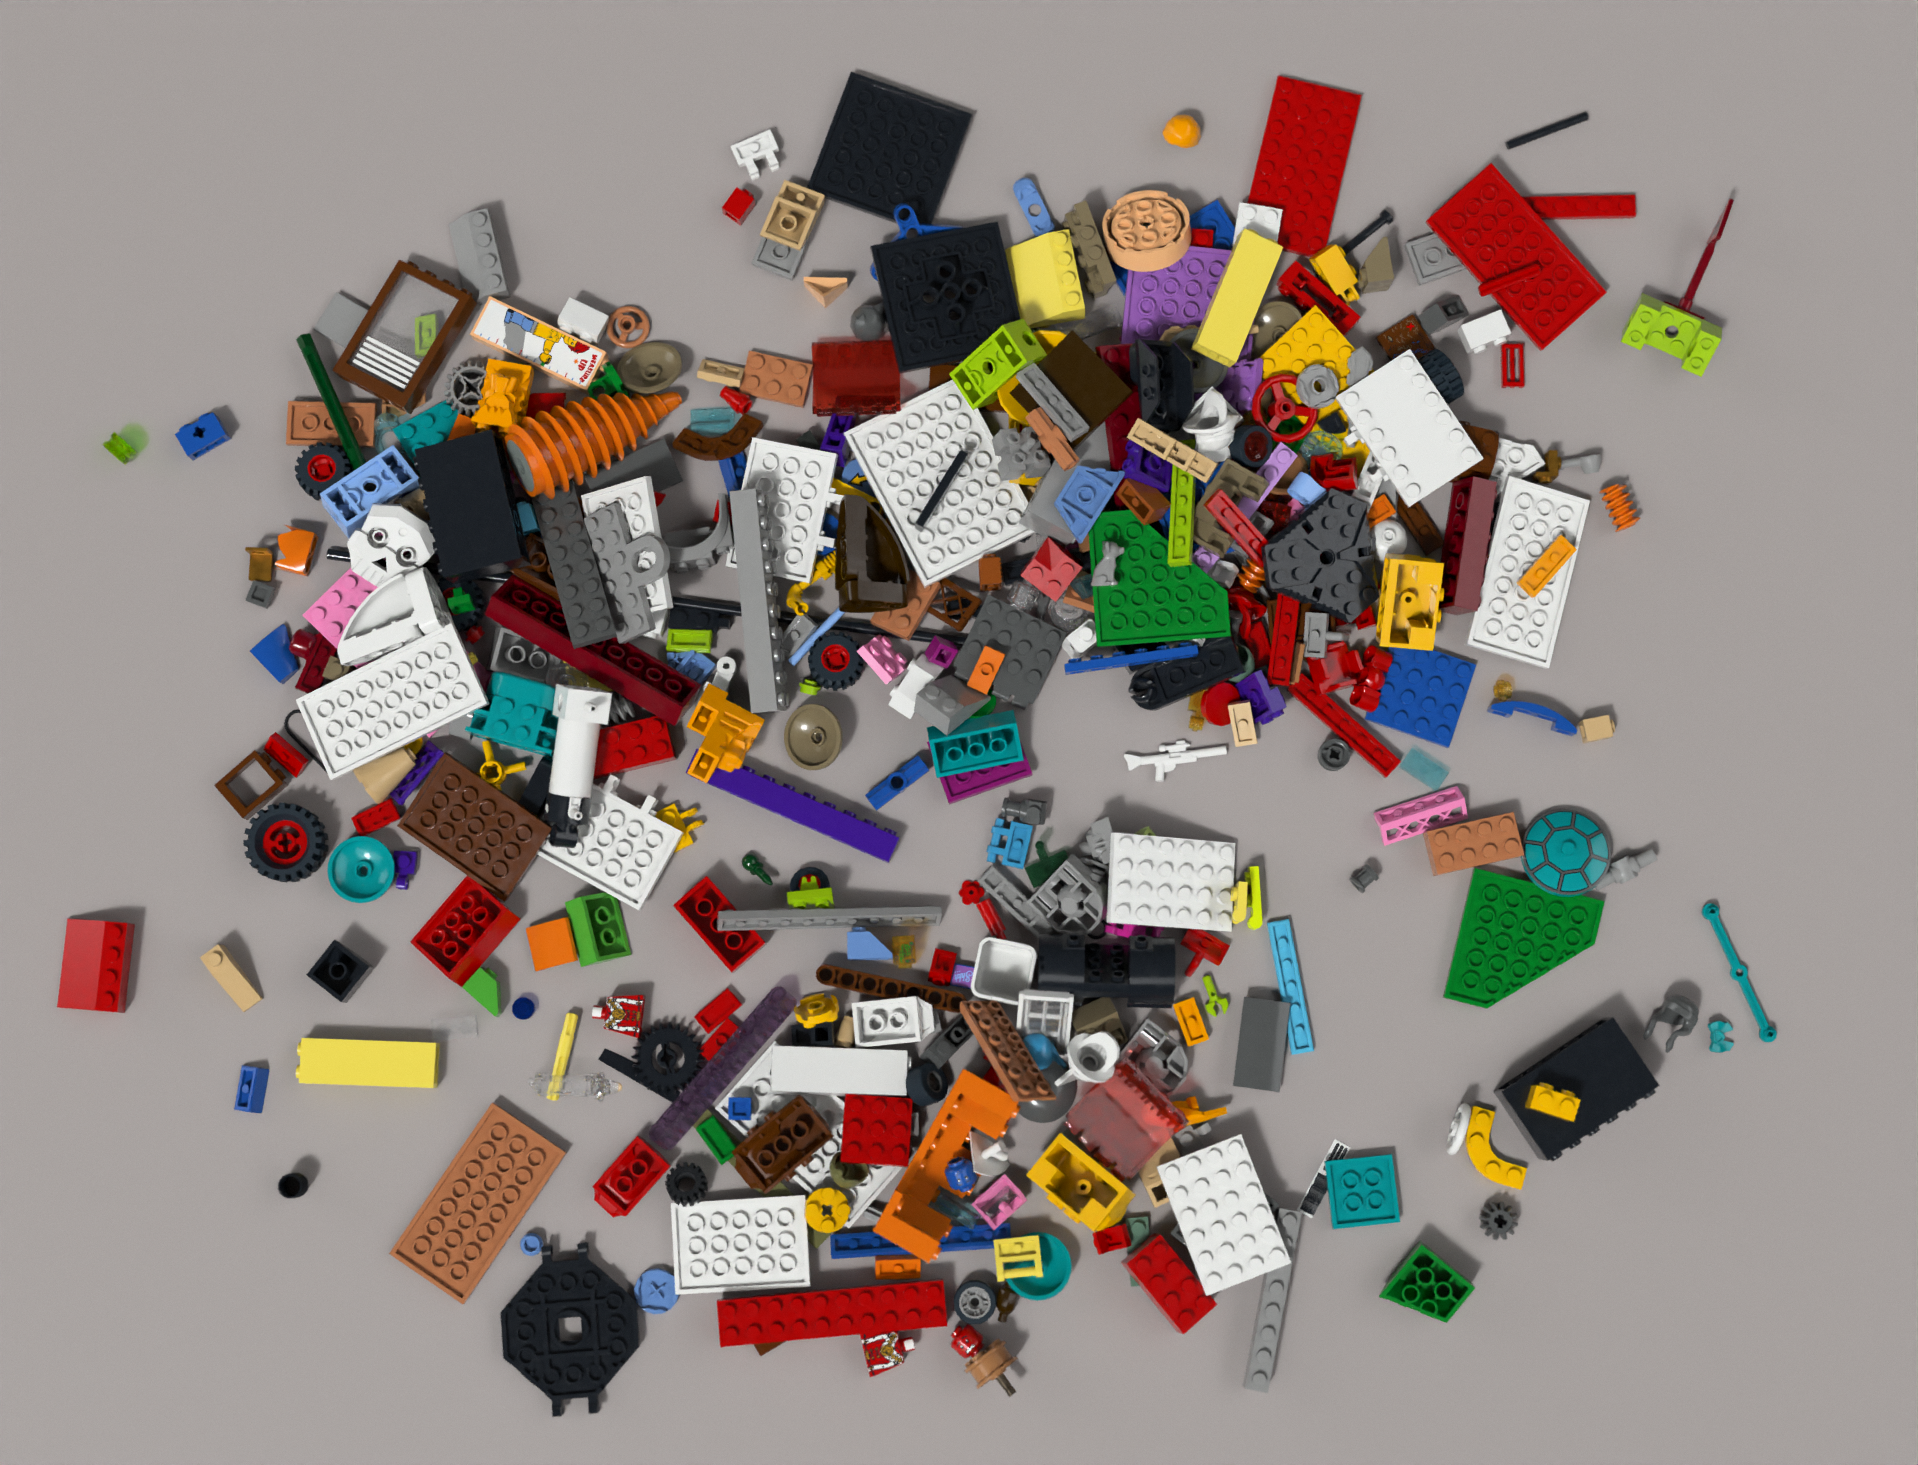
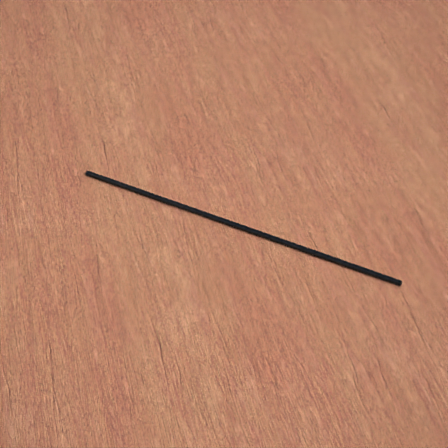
M328 548L327 559L350 562L349 551ZM383 558L376 561L386 567V561ZM426 562L421 567H426L431 574L440 575L437 563ZM501 572L474 580L504 584L515 574ZM671 596L673 607L715 611L720 614L742 617L740 605ZM780 611L781 615L778 618V622L791 624L797 614ZM807 615L818 627L827 619L826 617ZM839 619L830 628L876 636L881 634L886 637L903 639L870 623ZM915 630L910 640L931 643L936 635L953 642L956 647H963L967 637Z

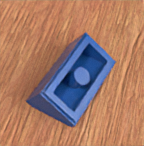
M743 451L730 458L718 460L729 498V491L742 489L747 465Z
M242 1065L234 1110L262 1113L269 1069Z

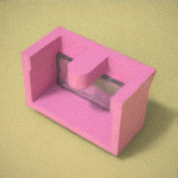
M1004 1174L1001 1178H997L989 1189L979 1194L971 1205L989 1226L995 1230L1023 1205L1027 1199Z

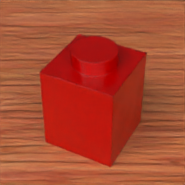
M736 187L722 206L723 214L741 226L756 206L753 198L754 195L746 189L740 190Z

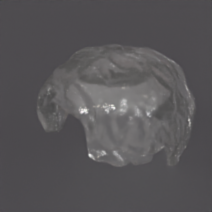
M1065 590L1056 602L1053 600L1048 610L1054 627L1064 632L1072 633L1085 623L1088 613L1087 610L1063 603L1067 591Z

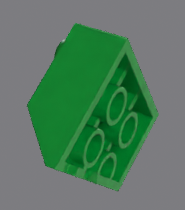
M1419 1241L1391 1275L1379 1297L1447 1323L1474 1291L1475 1286L1428 1246Z

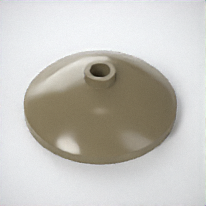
M1282 301L1270 302L1258 308L1254 325H1258L1259 332L1253 334L1251 357L1254 360L1259 358L1302 317L1301 312L1293 305Z
M644 343L632 348L621 358L617 367V374L626 389L643 394L655 393L667 388L679 377L682 370V360L679 352L666 343Z
M807 704L795 710L789 717L784 731L785 748L791 760L803 769L821 770L831 765L838 757L842 747L843 733L836 715L829 708L819 704Z

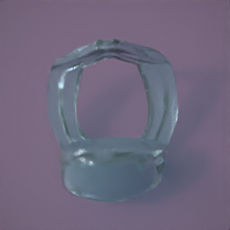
M380 414L374 421L377 454L385 450L382 444L383 434L393 431V428L401 425L399 418L394 414ZM401 446V449L398 450V452L400 454L406 453L403 447Z

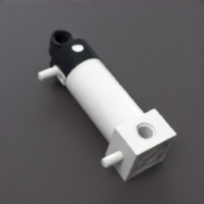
M556 684L552 715L559 718L549 791H547L544 819L555 822L550 832V845L553 847L575 848L578 840V830L575 825H587L589 821L601 724L608 725L612 693L600 688Z

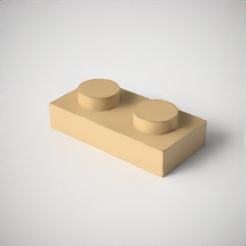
M702 359L697 372V378L708 382L722 383L727 386L740 387L745 368Z
M1250 699L1228 703L1235 747L1257 744L1258 740Z

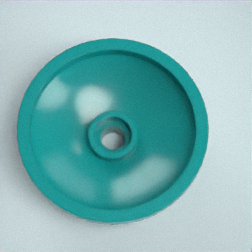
M366 836L352 837L338 845L331 854L327 869L328 879L334 891L343 899L354 903H368L380 898L390 888L395 875L394 859L389 849L380 841ZM363 867L368 868V872L365 875L361 873Z
M1032 1232L1021 1237L1039 1235L1043 1277L1027 1276L1008 1278L1006 1280L1013 1291L1021 1297L1033 1301H1042L1056 1296L1065 1288L1071 1275V1258L1067 1248L1059 1239L1048 1233ZM1034 1260L1004 1263V1270L1034 1267L1035 1262Z

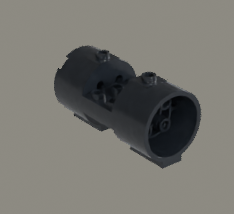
M1075 933L1039 934V991L1069 992V994H1074L1073 1006H1082L1083 997L1127 998V1007L1172 1008L1176 972L1174 937L1129 936L1128 945L1118 943L1104 945L1098 943L1085 944V935ZM1037 1001V1005H1043L1044 1001ZM1048 1001V1005L1060 1006L1061 1003Z

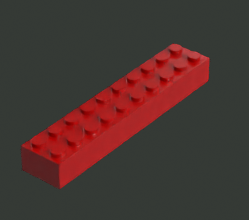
M943 1279L717 1300L720 1347L947 1326Z

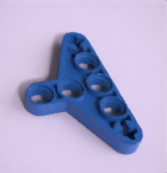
M901 203L895 207L893 212L900 232L891 242L908 239L906 233L910 228L917 229L918 234L916 237L964 227L960 225L919 223L912 207L906 203ZM902 208H907L910 211L909 217L904 220L898 217L899 211ZM872 263V265L870 266V274L875 280H877L874 263Z

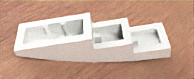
M1369 452L1359 476L1358 489L1354 490L1351 496L1366 503L1368 513L1383 479L1381 478L1372 484L1368 478L1369 474L1374 473L1378 469L1376 465L1378 462L1371 452Z

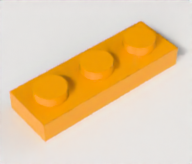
M1558 535L1516 583L1531 598L1535 597L1577 549L1564 536Z

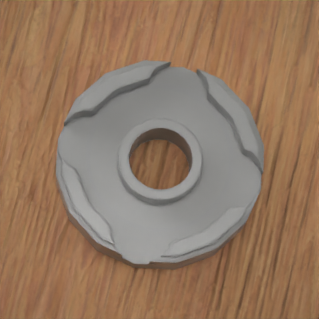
M1317 364L1311 365L1300 372L1297 377L1296 390L1300 400L1306 406L1321 409L1335 401L1336 394L1339 391V384L1332 370ZM1315 381L1321 384V392H1317L1314 389Z

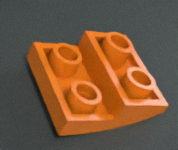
M568 917L526 928L535 972L578 961Z

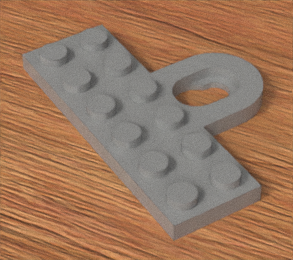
M613 503L585 517L584 522L618 642L621 644L656 629L644 586L661 579L667 573L670 565V552L667 544L658 536H643L631 542L621 504ZM643 551L654 552L656 556L655 563L651 565L649 570L642 572L637 562L639 554Z

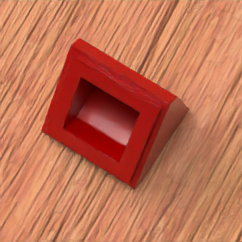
M1371 605L1355 619L1358 630L1376 626Z

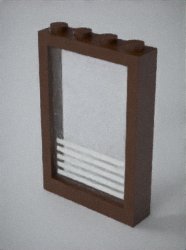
M398 260L332 371L343 380L411 415L476 307L477 303L472 298L473 294L464 288H461V290L454 288L455 285L446 279H443V281L437 279V276L429 270H425V272L419 270V266L411 261L405 263Z

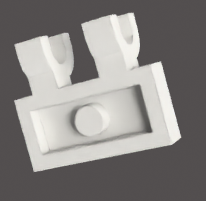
M770 129L731 146L739 167H747L752 181L760 178L759 171L754 163L757 160L766 157L772 172L780 169L774 153L779 151V148Z

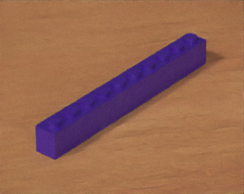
M696 749V751H695V753H694V755H693V757H692V760H691V762H690V764H689V766H688V768H687L686 774H687V772H688V770H689V768H690V766H691V764H692V762H693V760H694V758H695V756H696V754H697V752H698L699 749ZM743 765V768L734 769L733 772H727L716 767L712 777L707 782L711 786L886 863L890 862L900 840L896 836L897 832L885 827L884 831L876 828L877 823L871 820L864 819V821L856 819V814L848 810H844L843 813L835 810L836 805L824 801L823 804L815 801L816 797L807 792L801 795L795 792L796 788L789 784L778 785L775 783V778L766 774L760 777L754 774L756 770Z

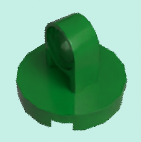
M608 361L601 365L605 376L590 384L588 388L590 397L597 401L598 397L593 395V391L597 387H602L605 390L604 394L611 398L619 392L625 394L630 399L627 390L624 391L623 383L612 364Z

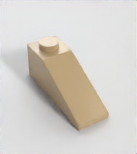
M217 944L200 957L212 976L243 1012H246L262 1000L260 994L225 945Z

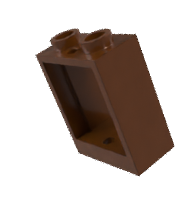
M254 750L214 785L237 813L246 820H249L288 786L284 781L287 777L279 768L275 770L270 765L272 760L265 752L260 753ZM257 761L275 783L247 806L230 787L229 783L252 763Z

